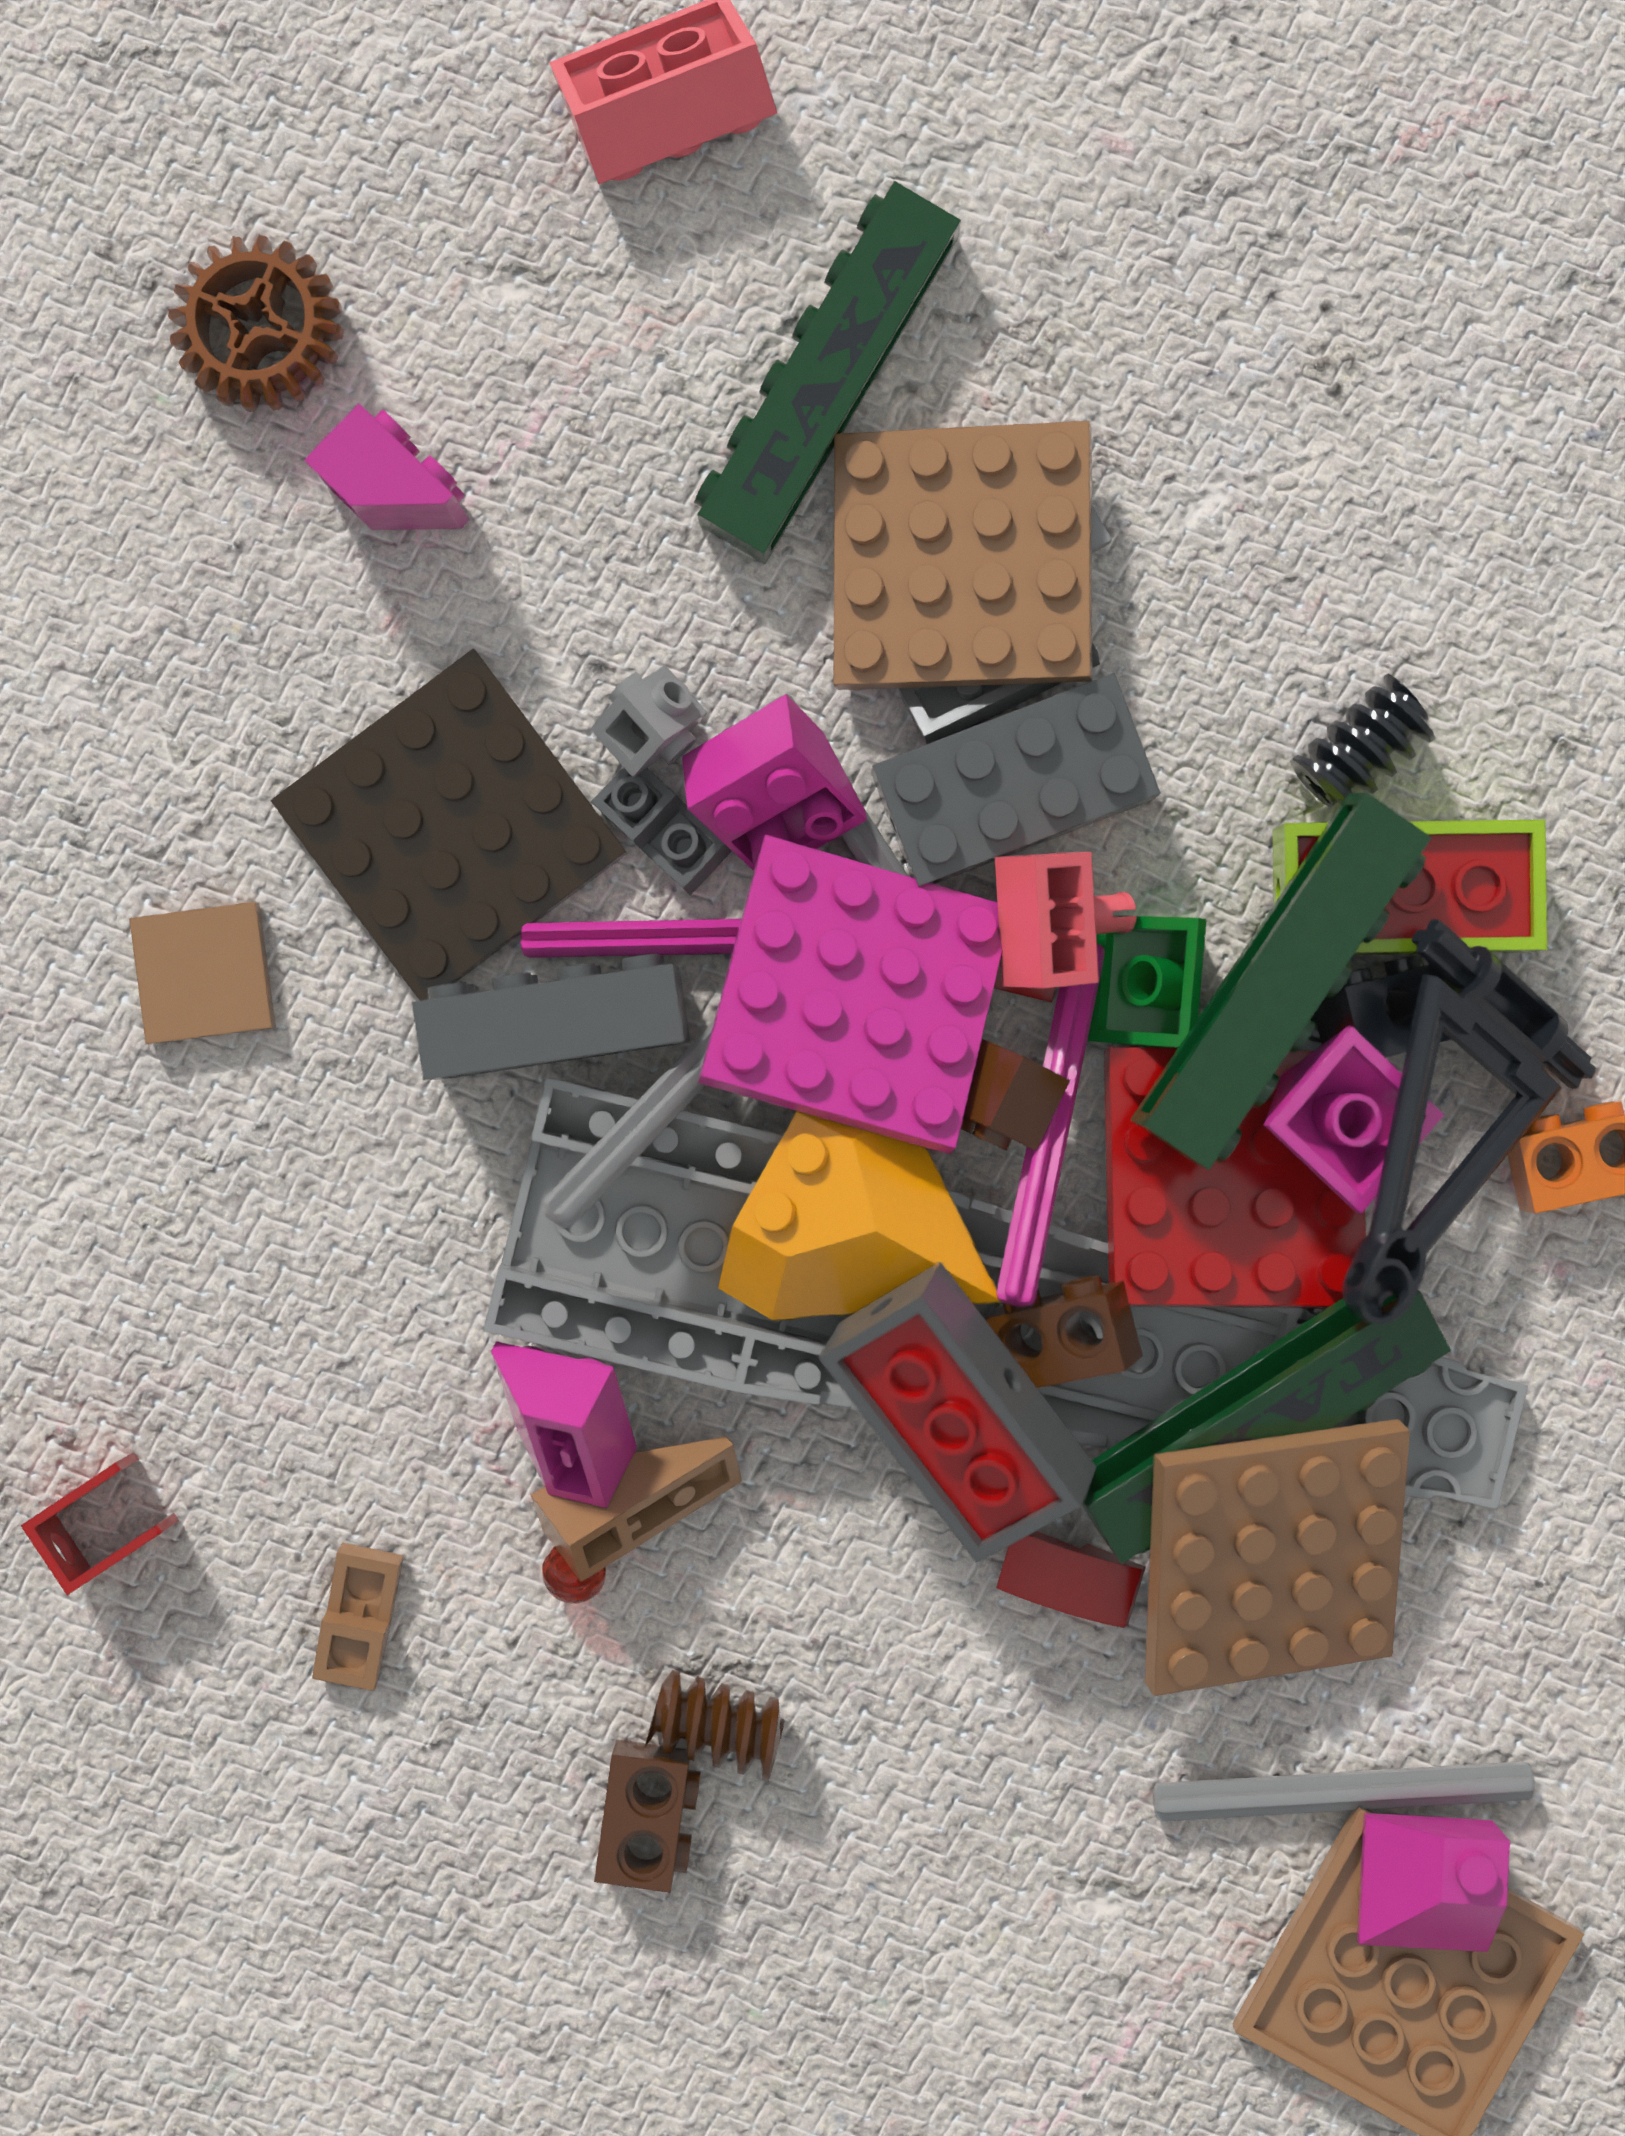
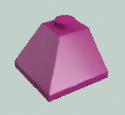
M1364 1813L1357 1928L1358 1944L1488 1952L1507 1907L1510 1840L1492 1820Z

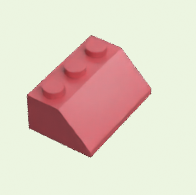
M731 0L702 1L549 62L585 156L598 184L609 180L621 181L632 178L641 172L644 166L669 156L683 157L697 151L704 142L727 133L740 134L757 127L762 119L777 114L757 44Z

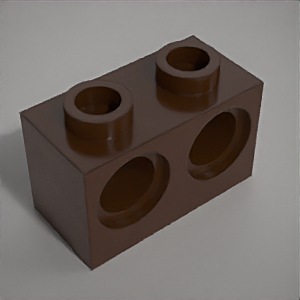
M1099 1275L1083 1277L1062 1284L1063 1293L1041 1297L1038 1288L1035 1302L1032 1305L1018 1307L1002 1303L1003 1306L984 1318L1036 1388L1125 1372L1143 1357L1124 1281L1102 1285ZM1081 1312L1092 1313L1100 1320L1104 1330L1103 1339L1094 1338L1084 1330L1081 1324ZM1021 1324L1030 1325L1038 1331L1042 1339V1350L1032 1349L1024 1342L1021 1336Z
M616 1739L611 1756L594 1882L671 1893L674 1872L687 1874L692 1834L680 1833L683 1809L696 1810L701 1771L689 1770L690 1760H688L687 1749L674 1748L671 1754L663 1753V1746L648 1744L645 1747L646 1743ZM658 1772L669 1780L671 1790L663 1796L651 1797L640 1790L637 1779L644 1773ZM637 1836H650L658 1841L662 1848V1853L650 1860L640 1859L630 1851L628 1843Z

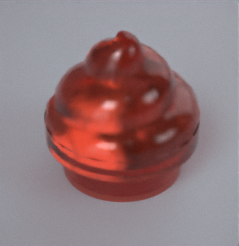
M553 1547L543 1562L542 1579L548 1592L557 1600L569 1604H579L589 1601L599 1594L605 1584L606 1567L580 1582L557 1549Z

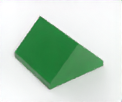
M1137 916L1135 926L1129 933L1096 934V943L1103 947L1105 955L1087 1041L1160 1048H1178L1199 1016L1207 919Z

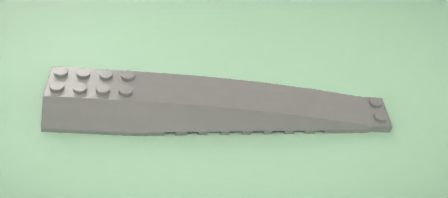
M546 1077L531 1136L532 1142L483 1331L733 1392L815 1405L825 1404L859 1411L818 1358L838 1324L851 1315L814 1316L774 1321L718 1289L732 1226L783 1135L682 1110L571 1228L562 1229L545 1216L543 1212L544 1198L639 1099ZM949 1190L975 1243L974 1246L990 1278L993 1279L998 1288L1013 1211ZM1050 1224L1038 1284L1041 1297L1063 1293L1062 1284L1088 1276L1099 1275L1102 1285L1109 1284L1108 1243ZM1002 1303L973 1304L983 1318L1003 1306ZM1131 1307L1143 1357L1125 1372L1037 1389L1079 1444L1109 1449L1317 1314L1300 1308ZM1081 1312V1324L1084 1330L1094 1338L1103 1339L1104 1330L1100 1320L1092 1313ZM1021 1324V1336L1024 1342L1032 1349L1042 1350V1339L1038 1331L1030 1325ZM1441 1357L1433 1362L1424 1373L1408 1378L1379 1397L1370 1408L1354 1413L1333 1428L1399 1419L1410 1430L1405 1496L1430 1500L1438 1495L1498 1510L1528 1385L1467 1370L1463 1363Z

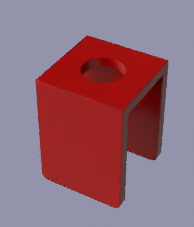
M134 1452L115 1462L20 1525L66 1595L89 1582L179 1521L175 1513L171 1514L91 1567L57 1517V1514L139 1461ZM54 1543L57 1545V1547H58V1548L60 1549V1551L62 1552V1554H63L65 1560L63 1559V1557H62V1556L59 1554V1552L57 1551L56 1547L54 1546Z

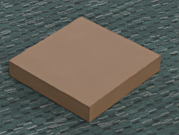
M254 901L129 918L146 1044L276 1028L259 902Z

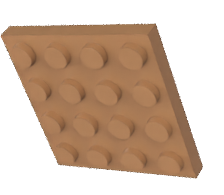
M1090 421L838 433L835 435L833 685L837 690L1092 681V428Z
M1399 1419L1154 1454L1145 1684L1154 1696L1392 1657L1410 1430Z
M1358 1806L1356 1810L1350 1812L1232 2025L1237 2034L1419 2136H1472L1585 1934L1574 1924L1508 1888L1507 1907L1488 1952L1359 1945L1357 1942L1363 1820L1364 1813L1374 1812Z

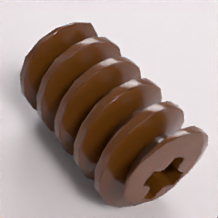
M672 1669L661 1685L645 1747L656 1732H661L663 1753L671 1754L681 1738L686 1739L688 1760L695 1761L705 1746L708 1745L711 1746L712 1764L717 1768H720L730 1752L736 1753L737 1773L743 1775L754 1760L759 1759L761 1760L762 1780L769 1782L785 1718L782 1719L780 1717L779 1699L775 1697H770L761 1711L756 1712L754 1692L746 1690L735 1705H731L730 1686L728 1684L721 1683L710 1699L706 1698L705 1679L703 1677L697 1676L687 1691L684 1692L681 1689L680 1672Z

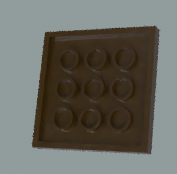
M474 648L270 800L420 1001L429 1000L428 987L456 983L519 936L523 925L539 921L628 854Z

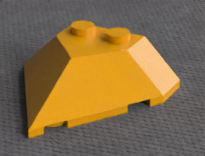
M799 1111L794 1115L732 1226L718 1289L774 1321L827 1315H853L937 1263L942 1262L973 1304L1004 1303L998 1299L997 1287L993 1279L990 1278L974 1246L975 1243L931 1154L925 1147Z

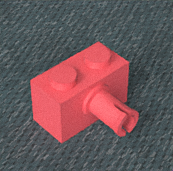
M1092 852L1043 853L995 857L999 937L1002 946V986L1052 988L1099 983L1096 934H1125L1133 930L1137 916H1113L1114 911L1136 909L1131 895L1126 892H1118L1110 895L1094 896Z

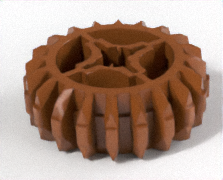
M258 234L254 241L252 251H248L240 237L232 236L230 242L232 254L225 257L216 246L208 245L207 254L213 262L208 268L204 270L198 263L188 262L187 270L196 280L194 285L190 286L185 283L174 284L175 294L187 305L168 309L169 319L174 324L183 327L170 335V342L174 348L186 351L179 360L181 368L187 374L198 372L195 385L203 393L217 388L216 398L225 406H230L240 394L242 407L248 412H255L261 395H264L268 406L273 411L280 410L282 407L280 392L288 390L296 401H303L305 392L299 385L303 379L308 377L313 384L318 386L323 385L325 381L324 376L315 366L317 362L321 361L326 364L337 363L338 355L324 342L337 341L342 339L344 335V330L340 324L330 320L342 312V306L337 298L327 296L333 288L328 275H315L317 263L309 254L296 259V250L290 242L283 241L273 252L269 239ZM255 279L250 289L244 294L238 296L225 295L236 285ZM286 284L294 288L301 295L305 314L302 332L293 329L290 323L281 317L286 303L282 298ZM211 316L220 319L224 326L230 328L231 331L226 346L231 353L226 364L215 358L210 345L209 325ZM262 316H264L272 328L254 326L249 333L237 318L246 322L248 320L259 322ZM281 351L288 353L283 360L270 367L250 370V368L257 369L263 357L271 352Z

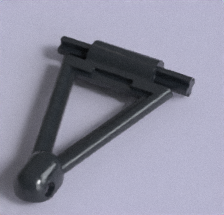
M1438 919L1430 920L1426 930H1416L1412 938V942L1417 946L1416 952L1443 976V979L1441 980L1427 974L1421 978L1369 1234L1360 1243L1342 1285V1295L1347 1309L1360 1320L1374 1324L1390 1323L1398 1319L1410 1308L1424 1277L1427 1262L1426 1255L1562 1089L1560 1084L1541 1068V1065H1544L1571 1089L1578 1088L1583 1078L1592 1079L1596 1071V1067L1590 1063L1592 1057L1567 1036L1569 1031L1567 1021L1488 948L1483 946L1469 947ZM1443 1031L1516 1096L1405 1230L1402 1229ZM1399 1294L1400 1298L1396 1307L1389 1312H1383L1382 1305L1386 1298Z

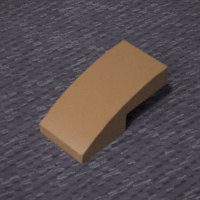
M347 1543L341 1544L336 1554L327 1612L321 1621L312 1679L375 1691L392 1621L404 1555Z

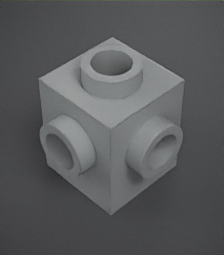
M664 665L643 679L635 672L622 681L608 697L612 704L590 730L627 772L634 777L660 759H663L670 765L683 756L697 741L691 731L708 712L693 697L686 685L678 680L667 666Z

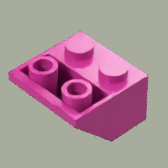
M358 403L304 459L323 483L371 530L462 529L470 520L459 504L466 495L456 485L457 481L430 455L420 463L415 458L420 451L409 440L411 437L383 409L373 417Z
M787 694L682 756L687 809L753 871L765 835L818 849L867 821L866 811L824 732Z
M496 1341L491 1353L517 1431L548 1495L607 1508L637 1449L614 1367L604 1365L595 1359L583 1358L580 1360L548 1353L535 1346L520 1347Z

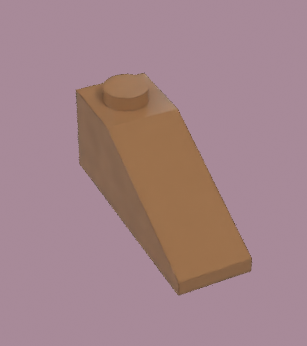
M726 1436L635 1452L607 1508L548 1495L545 1487L532 1493L531 1498L543 1532L580 1582L741 1483L742 1478L734 1445Z

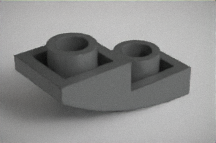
M623 767L591 801L599 811L690 896L732 852L648 768L632 777Z

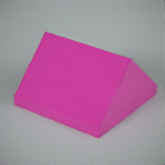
M1346 1027L1281 1075L1264 1126L1356 1213L1362 1214L1377 1195L1402 1074L1355 1028ZM1429 1099L1419 1145L1444 1116Z

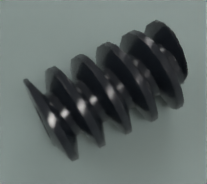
M1389 673L1384 676V686L1386 689L1373 686L1365 693L1367 707L1354 703L1346 710L1348 724L1335 720L1327 727V736L1330 742L1315 738L1308 744V753L1311 760L1300 755H1296L1290 760L1294 772L1304 786L1328 807H1332L1336 803L1342 804L1346 796L1353 793L1351 789L1356 785L1370 794H1374L1378 788L1371 775L1373 769L1376 768L1386 775L1393 777L1397 773L1390 757L1393 751L1409 760L1416 756L1409 740L1412 734L1428 743L1436 738L1428 722L1429 717L1425 709L1412 692Z

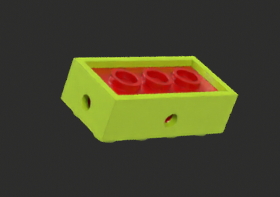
M1546 819L1409 821L1432 837L1421 853L1426 857L1425 864L1409 886L1404 889L1398 887L1385 907L1389 911V917L1384 927L1371 942L1367 944L1362 942L1354 955L1418 954L1416 952L1417 946L1412 942L1413 935L1416 930H1426L1429 921L1433 919L1443 922L1469 947L1483 946L1492 953H1530L1547 950ZM1329 822L1284 823L1272 829L1273 905Z

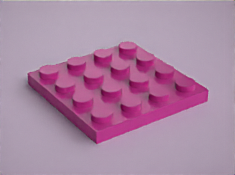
M765 835L760 846L698 1083L951 1154L957 1145L1002 954L997 902L932 883L918 887L915 878Z

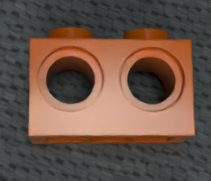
M1622 1100L1584 1107L1585 1119L1561 1124L1559 1114L1545 1115L1537 1118L1508 1154L1520 1211L1536 1214L1625 1194V1110L1623 1109ZM1615 1131L1623 1141L1624 1150L1621 1158L1615 1164L1609 1166L1601 1158L1599 1146L1602 1138L1608 1132ZM1552 1144L1559 1150L1562 1163L1560 1170L1555 1176L1545 1179L1538 1172L1536 1159L1543 1147Z

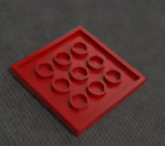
M1109 1047L1104 1051L1109 1283L1124 1281L1130 1307L1328 1308L1343 1298L1342 1285L1344 1277L1360 1243L1366 1237L1365 1210L1362 1214L1356 1213L1264 1126L1278 1083L1266 1102L1259 1108L1252 1106L1238 1128L1242 1130V1136L1231 1155L1222 1163L1215 1161L1210 1170H1207L1192 1163L1130 1121L1178 1048ZM1289 1051L1275 1071V1074L1279 1076V1080L1282 1074L1313 1051H1297L1295 1053Z

